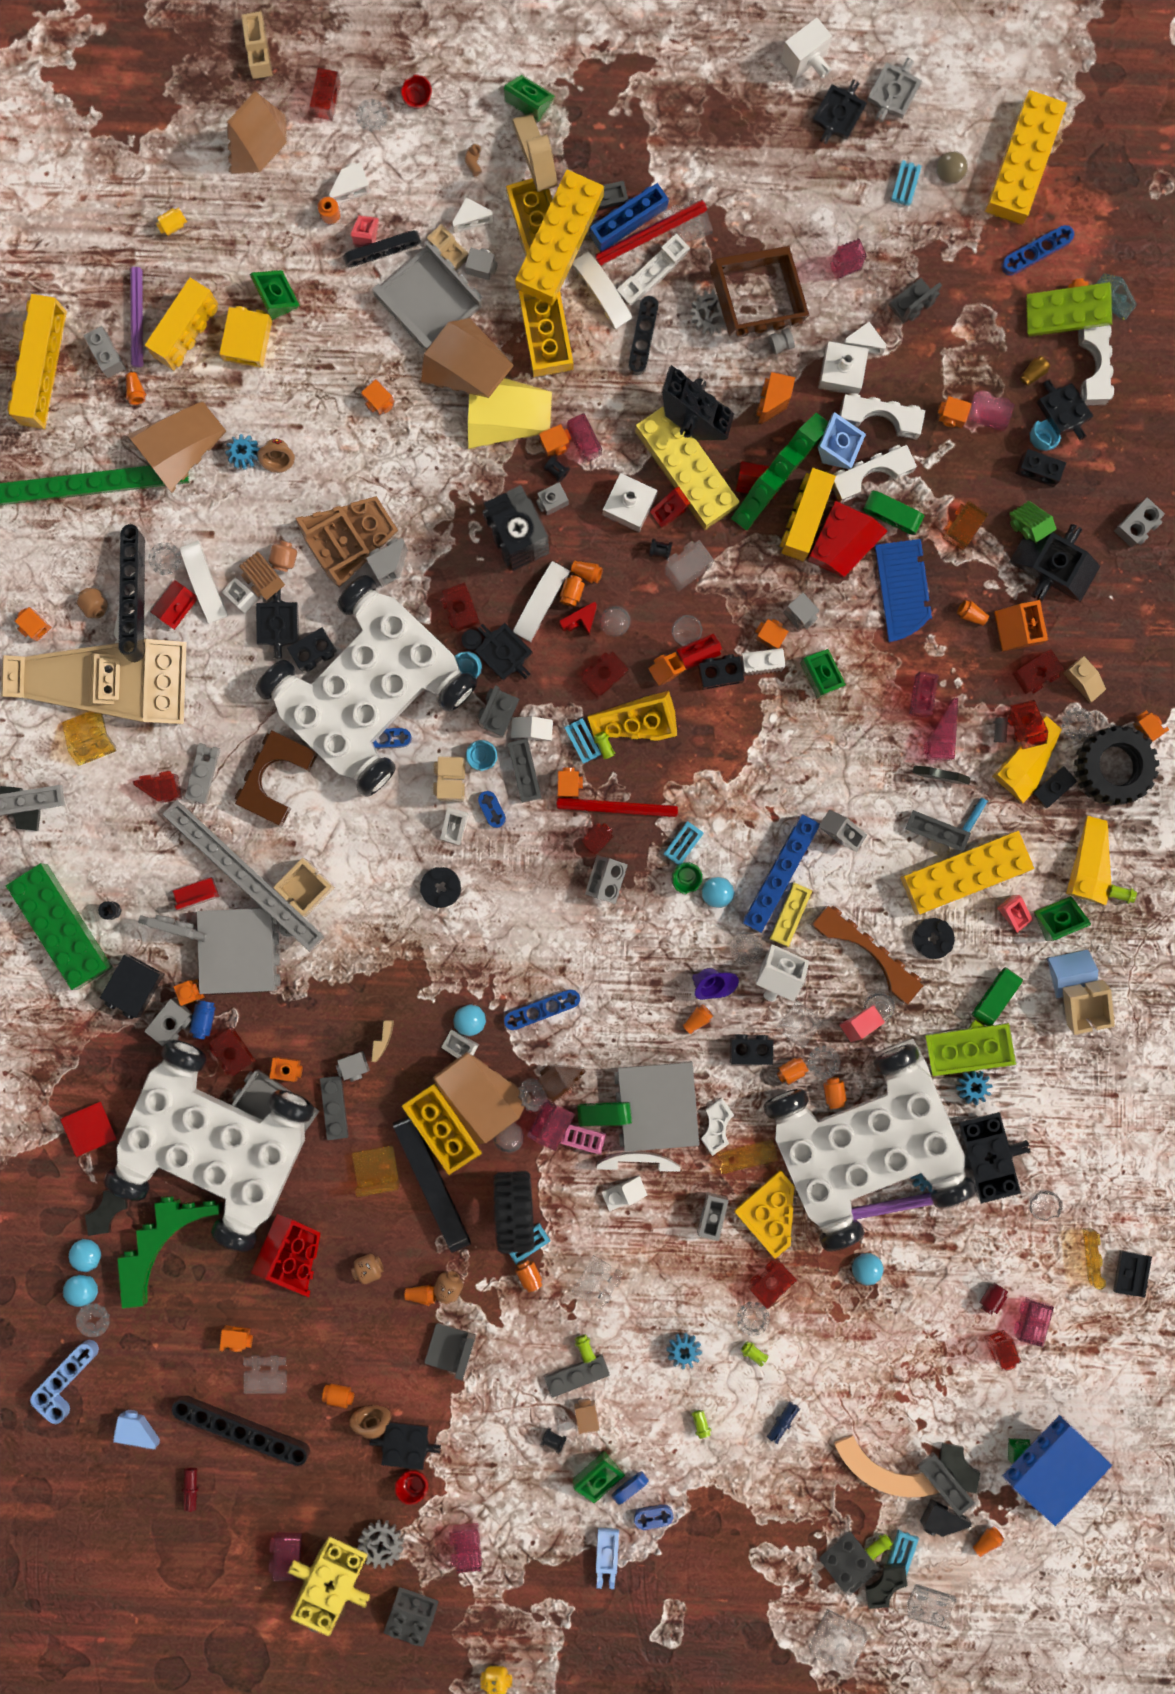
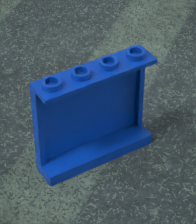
M1059 1414L1002 1476L1023 1498L1056 1527L1113 1465Z

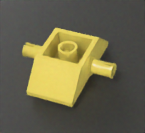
M329 1536L311 1567L293 1560L288 1573L305 1581L298 1595L291 1619L329 1636L345 1602L349 1600L365 1608L370 1594H366L353 1587L368 1554ZM330 1580H332L333 1585L329 1587L325 1586V1582L329 1583Z

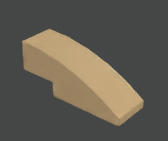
M262 12L243 14L242 22L245 45L252 78L273 76Z

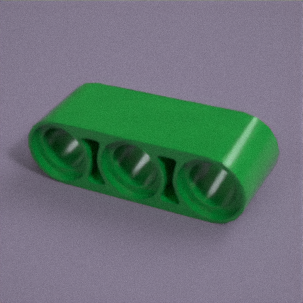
M875 490L871 491L863 507L865 513L910 535H916L925 517L918 510Z
M1004 967L973 1010L972 1016L986 1026L993 1025L1022 984L1023 979L1007 967Z
M630 1102L577 1105L579 1126L632 1124Z

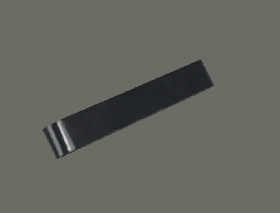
M128 524L120 532L119 650L128 661L138 662L144 655L145 537L135 525Z
M409 1116L393 1122L394 1130L451 1253H454L471 1245L468 1233L424 1138Z
M181 1396L172 1406L173 1416L181 1421L291 1465H303L310 1454L308 1444L193 1397ZM179 1404H185L188 1410H180ZM198 1411L205 1412L207 1419H201L198 1416ZM217 1419L225 1420L226 1427H221ZM239 1426L243 1427L246 1434H239L236 1428ZM256 1435H263L265 1442L257 1441ZM281 1442L285 1449H277L275 1443ZM301 1450L304 1453V1457H297L294 1451Z

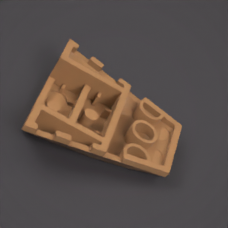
M256 91L227 121V138L231 141L228 144V150L231 152V155L228 156V162L231 163L229 167L231 174L261 172L287 143L285 114Z
M471 318L448 322L424 353L421 382L427 385L429 383L435 384L436 387L441 388L444 386L449 387L454 391L463 390L468 394L489 398L514 365Z
M202 401L126 435L151 465L169 491L173 493L181 479L184 480L188 476V471L194 464L197 465L202 460V455L206 451L211 450L225 434L226 429Z
M377 496L356 501L343 507H334L332 510L312 513V515L295 518L311 552L327 577L339 588L367 562L366 558L369 557L371 551L381 548L398 532L397 527Z
M469 1052L463 1054L434 1076L440 1093L475 1144H486L518 1120L530 1097L527 1092L519 1089L511 1081H507L498 1072L491 1070L485 1063Z

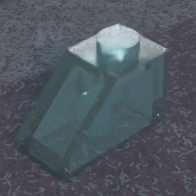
M1104 273L1096 284L1111 283L1112 312L1122 320H1126L1137 306V303L1123 277Z

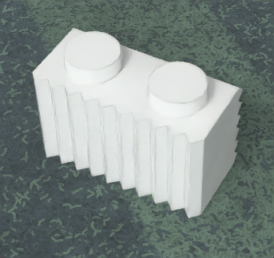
M783 648L742 653L740 656L744 676L746 674L748 676L750 674L754 675V673L756 675L758 673L762 674V672L765 674L766 672L770 673V671L778 672L782 671L785 667Z

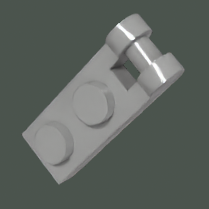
M198 744L196 758L185 794L186 799L206 804L220 748L206 747V744ZM204 755L210 756L209 762L203 761Z

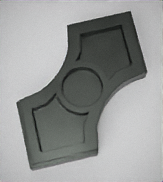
M915 765L912 772L922 777L955 784L969 785L971 779L969 776L958 772Z
M0 786V794L23 791V788ZM34 810L12 814L16 822V829L38 831L41 811Z
M109 1190L103 1191V1199L98 1209L85 1215L88 1236L109 1233L114 1216L119 1211L128 1208L127 1200L114 1195Z
M942 1442L939 1460L953 1473L954 1478L966 1492L977 1494L980 1472L971 1468L966 1463L963 1446Z
M905 1562L884 1564V1570L879 1580L865 1586L868 1609L889 1607L892 1595L900 1588L908 1586Z

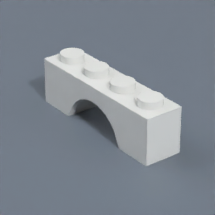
M1111 326L1078 330L1079 346L1089 350L1096 362L1094 375L1086 379L1081 385V397L1086 405H1106L1114 396V386L1111 385L1113 366L1110 365L1112 346L1109 345Z
M855 393L845 394L840 410V416L857 428L863 420L870 416H883L893 423L897 436L918 439L921 435L925 410H921L919 406H901L899 402L895 401L881 402L879 398L875 397L861 398L859 394Z
M894 446L889 449L887 454L882 455V453H878L870 458L871 461L866 463L860 461L846 472L842 469L834 473L833 475L836 478L832 489L838 502L844 503L857 497L861 492L862 479L872 472L886 473L894 480L914 472L917 466L908 446Z

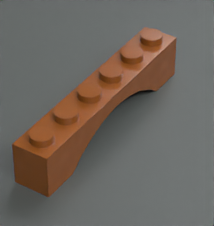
M825 906L810 925L825 938L847 940L866 950L881 967L887 980L888 990L900 1001L908 1005L924 986L920 983L922 979L914 972L909 974L904 969L905 965L897 958L895 960L891 959L888 956L890 952L883 946L877 947L872 943L874 939L866 932L860 933L856 929L858 927L856 923L850 919L846 921L841 917L842 912L835 906Z

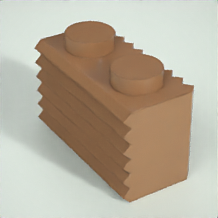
M258 551L239 566L243 571L241 576L247 584L252 582L253 586L251 589L258 597L262 595L267 600L285 586L284 582Z

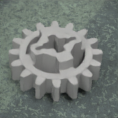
M712 289L711 294H708L705 290L703 297L697 295V302H692L693 309L690 311V315H694L691 320L692 323L697 322L696 329L703 328L702 334H705L708 330L710 331V336H713L714 331L721 334V328L727 330L715 290ZM716 307L715 312L709 318V313Z
M377 1520L376 1526L372 1522L369 1523V1530L364 1528L362 1531L364 1536H360L358 1540L361 1542L358 1550H363V1552L368 1554L366 1564L368 1565L370 1562H373L374 1568L381 1564L382 1569H385L387 1562L392 1566L394 1563L393 1559L399 1560V1553L403 1552L404 1547L401 1545L404 1543V1538H399L401 1530L395 1531L396 1524H393L391 1527L388 1526V1520H386L384 1525H381L380 1520ZM379 1541L383 1542V1547L379 1546Z

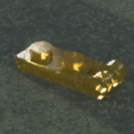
M773 1140L717 1153L718 1160H721L722 1167H720L722 1174L778 1161ZM734 1156L736 1163L730 1164L729 1157Z
M1083 1228L1088 1282L1096 1289L1102 1290L1106 1286V1281L1101 1277L1100 1267L1103 1266L1102 1256L1098 1251V1246L1101 1244L1100 1236L1092 1228Z

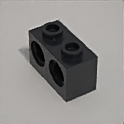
M1027 449L1021 457L1016 474L1055 487L1061 480L1066 462Z
M323 627L287 647L302 672L304 670L306 672L313 670L317 667L316 663L322 660L324 662L330 660L335 656L334 653L337 652ZM322 641L327 642L325 650H317L318 643ZM302 652H309L308 660L300 661V654Z
M734 654L722 656L721 660L716 661L714 658L703 659L702 663L698 665L702 690L740 684L744 681L740 656L735 657ZM733 665L736 668V673L728 674L725 667ZM708 668L714 669L716 676L714 678L707 677L705 670Z
M735 1034V1038H730V1063L773 1065L774 1040L768 1039V1035H756V1038H748L747 1034ZM740 1043L745 1044L747 1047L746 1052L742 1055L736 1052V1047ZM760 1044L767 1046V1052L764 1055H758L757 1047Z

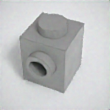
M470 248L465 265L466 274L490 281L491 274H495L497 269L494 254L487 249L482 248L478 250Z
M560 482L537 493L539 500L536 503L540 511H545L547 516L569 505V500Z
M363 1051L338 1060L339 1065H336L338 1075L340 1077L343 1076L344 1080L350 1078L351 1082L361 1079V1074L370 1071Z

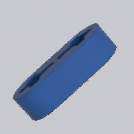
M491 791L482 792L478 802L487 822L493 828L502 827L505 824L506 817L497 797ZM485 795L493 797V800H491L493 808L489 809L486 803H482ZM495 810L498 816L502 815L499 824L491 822V819H493L491 811Z
M642 1471L638 1472L618 1487L611 1496L617 1505H621L645 1487L649 1479Z
M666 1504L638 1509L634 1515L635 1525L641 1530L665 1527L670 1525L674 1519L672 1508ZM661 1511H665L666 1514H670L667 1515L666 1520H663L662 1517L655 1516H660ZM643 1514L646 1518H649L645 1524H642V1521L639 1520Z

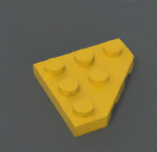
M781 1170L734 1210L737 1216L775 1259L791 1246L795 1186Z

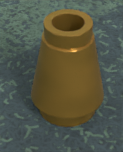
M1039 355L1032 360L1020 377V380L1026 386H1029L1048 373L1051 365L1044 357Z

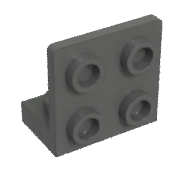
M920 278L889 303V307L903 324L908 320L913 321L921 314L920 311L924 307L928 309L936 302L935 299L940 295L939 291L942 285L939 282L930 289L923 279Z
M495 685L494 689L490 688L486 696V708H481L477 719H479L481 728L504 737L520 699L502 692L500 687Z
M437 1323L425 1364L456 1373L455 1379L463 1381L476 1334Z
M848 1532L819 1557V1560L842 1591L849 1596L881 1570L878 1563L871 1559L851 1532Z
M399 1587L384 1634L409 1642L412 1645L423 1647L439 1601Z

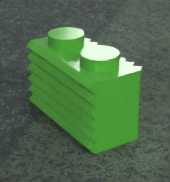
M1030 501L1021 505L1020 508L1017 507V510L1010 512L1012 528L1016 532H1021L1027 540L1031 539L1037 543L1056 530L1053 516Z

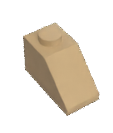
M1085 656L1078 659L1063 673L1089 703H1092L1106 690L1099 672Z

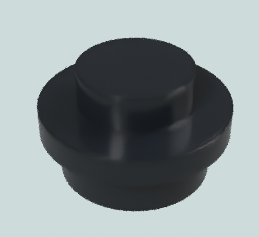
M470 629L462 635V644L466 649L475 650L482 643V636L477 630Z

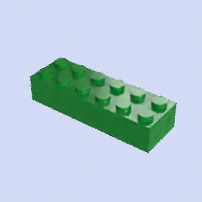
M40 863L6 885L71 990H79L113 968L48 864Z

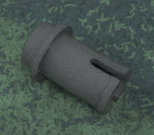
M996 717V720L993 722L995 724L994 742L1007 743V729L1010 722H1008V718Z

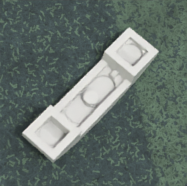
M677 233L661 247L662 250L633 277L630 276L616 289L629 305L635 303L658 284L690 250V247Z
M586 252L575 259L572 266L580 278L584 279L604 309L605 315L615 330L632 320V316L620 294L593 256Z
M199 540L180 547L186 570L208 623L210 624L228 617Z
M553 561L551 562L513 631L515 634L529 642L532 641L555 596L563 586L565 578L568 577L569 570Z
M642 1151L617 1153L597 1162V1169L618 1170V1162L659 1163V1171L680 1172L679 1164L662 1155Z

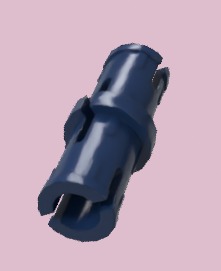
M788 1402L781 1416H777V1422L769 1434H767V1438L772 1442L774 1440L775 1444H778L785 1431L791 1428V1422L798 1411H800L796 1404L793 1405V1402Z

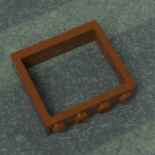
M790 246L717 258L710 265V273L729 337L737 335V338H741L752 332L761 334L768 329L777 331L789 325L798 327L809 316ZM779 263L794 314L738 324L724 273Z

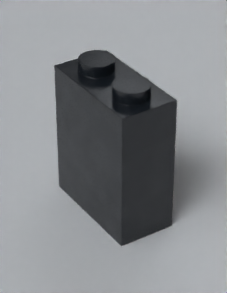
M124 954L100 999L105 1001L104 1005L112 1009L117 1007L122 1010V1015L127 1018H139L151 1000L164 973L130 954Z

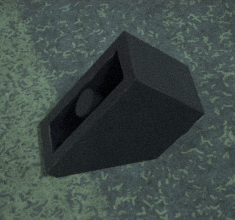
M930 1499L920 1520L924 1531L932 1536L937 1534L944 1537L972 1526V1522L967 1516L962 1514L959 1517L953 1509L933 1499Z

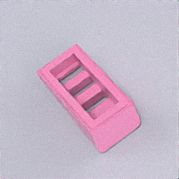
M565 1123L561 1144L601 1155L606 1133ZM570 1129L574 1130L572 1141H568ZM578 1131L582 1132L580 1143H576ZM586 1134L590 1135L588 1146L584 1145ZM594 1136L598 1137L596 1148L592 1147Z

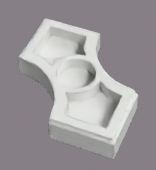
M720 1098L705 1109L708 1114L709 1124L705 1134L700 1139L712 1156L729 1144L726 1138V1126L734 1114L723 1098Z

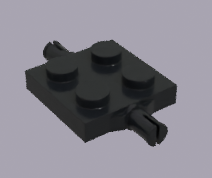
M852 80L848 89H841L831 84L812 120L813 123L825 130L820 138L822 143L824 141V144H827L832 134L845 140L849 139L867 105V102L854 94L860 85L858 81L855 84L856 80Z
M1050 379L1046 380L1043 385L1049 394L1037 401L1038 406L1058 436L1065 432L1074 431L1079 441L1083 440L1087 435L1082 430L1081 425L1091 420L1093 414L1072 383L1063 388L1056 389Z
M281 589L273 595V601L256 603L257 644L274 646L273 658L275 659L282 658V646L299 641L298 603L282 601Z
M506 623L492 632L484 624L480 625L481 628L478 627L477 630L485 639L475 652L503 681L516 671L526 680L531 673L523 664L533 654L530 648Z
M389 1421L383 1438L370 1439V1446L382 1447V1465L423 1470L427 1453L440 1454L441 1445L429 1444V1426Z

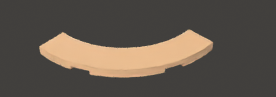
M853 1435L834 1442L839 1455L850 1470L862 1481L879 1491L900 1497H924L939 1493L923 1473L898 1474L874 1463L861 1450Z

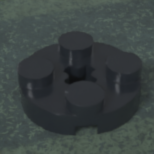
M435 867L423 876L420 884V893L429 905L436 908H446L453 905L459 899L461 882L458 875L451 869ZM444 882L446 891L437 893L436 884Z
M928 918L921 921L912 935L915 950L928 959H939L946 956L952 951L955 941L953 929L946 921L939 918ZM933 932L935 936L939 937V940L934 945L932 941H928V937H931Z

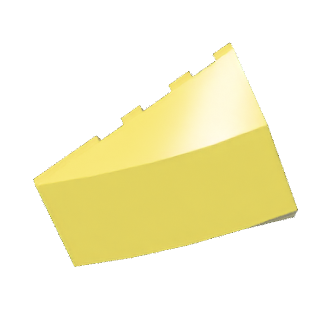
M504 378L489 398L469 394L468 450L478 446L513 441V439L538 436L539 433L550 429L552 392Z

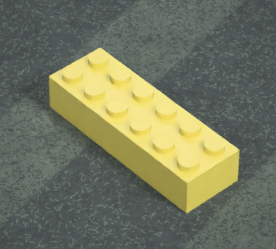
M663 406L638 423L635 432L674 488L680 487L691 503L688 505L689 509L703 529L706 530L738 508L740 501L697 440L692 436L689 438L683 437L684 433L683 435L680 434L681 428L665 417Z

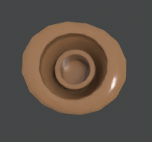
M277 438L267 441L257 452L259 463L270 472H285L293 466L295 461L293 451L283 440Z
M373 1405L360 1408L350 1417V1427L354 1432L365 1438L375 1439L384 1433L391 1419V1413L382 1406Z

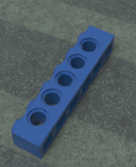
M803 814L799 816L745 915L742 924L758 933H762L815 836L820 823Z

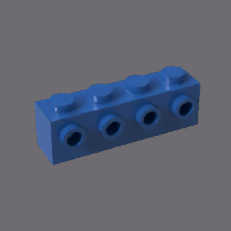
M658 183L647 187L635 198H630L624 205L612 210L603 219L594 222L590 227V238L600 252L609 248L668 209V197Z

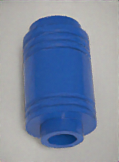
M198 1000L197 1004H195L189 1031L193 1033L194 1038L205 1039V1036H210L216 1008L214 1003Z

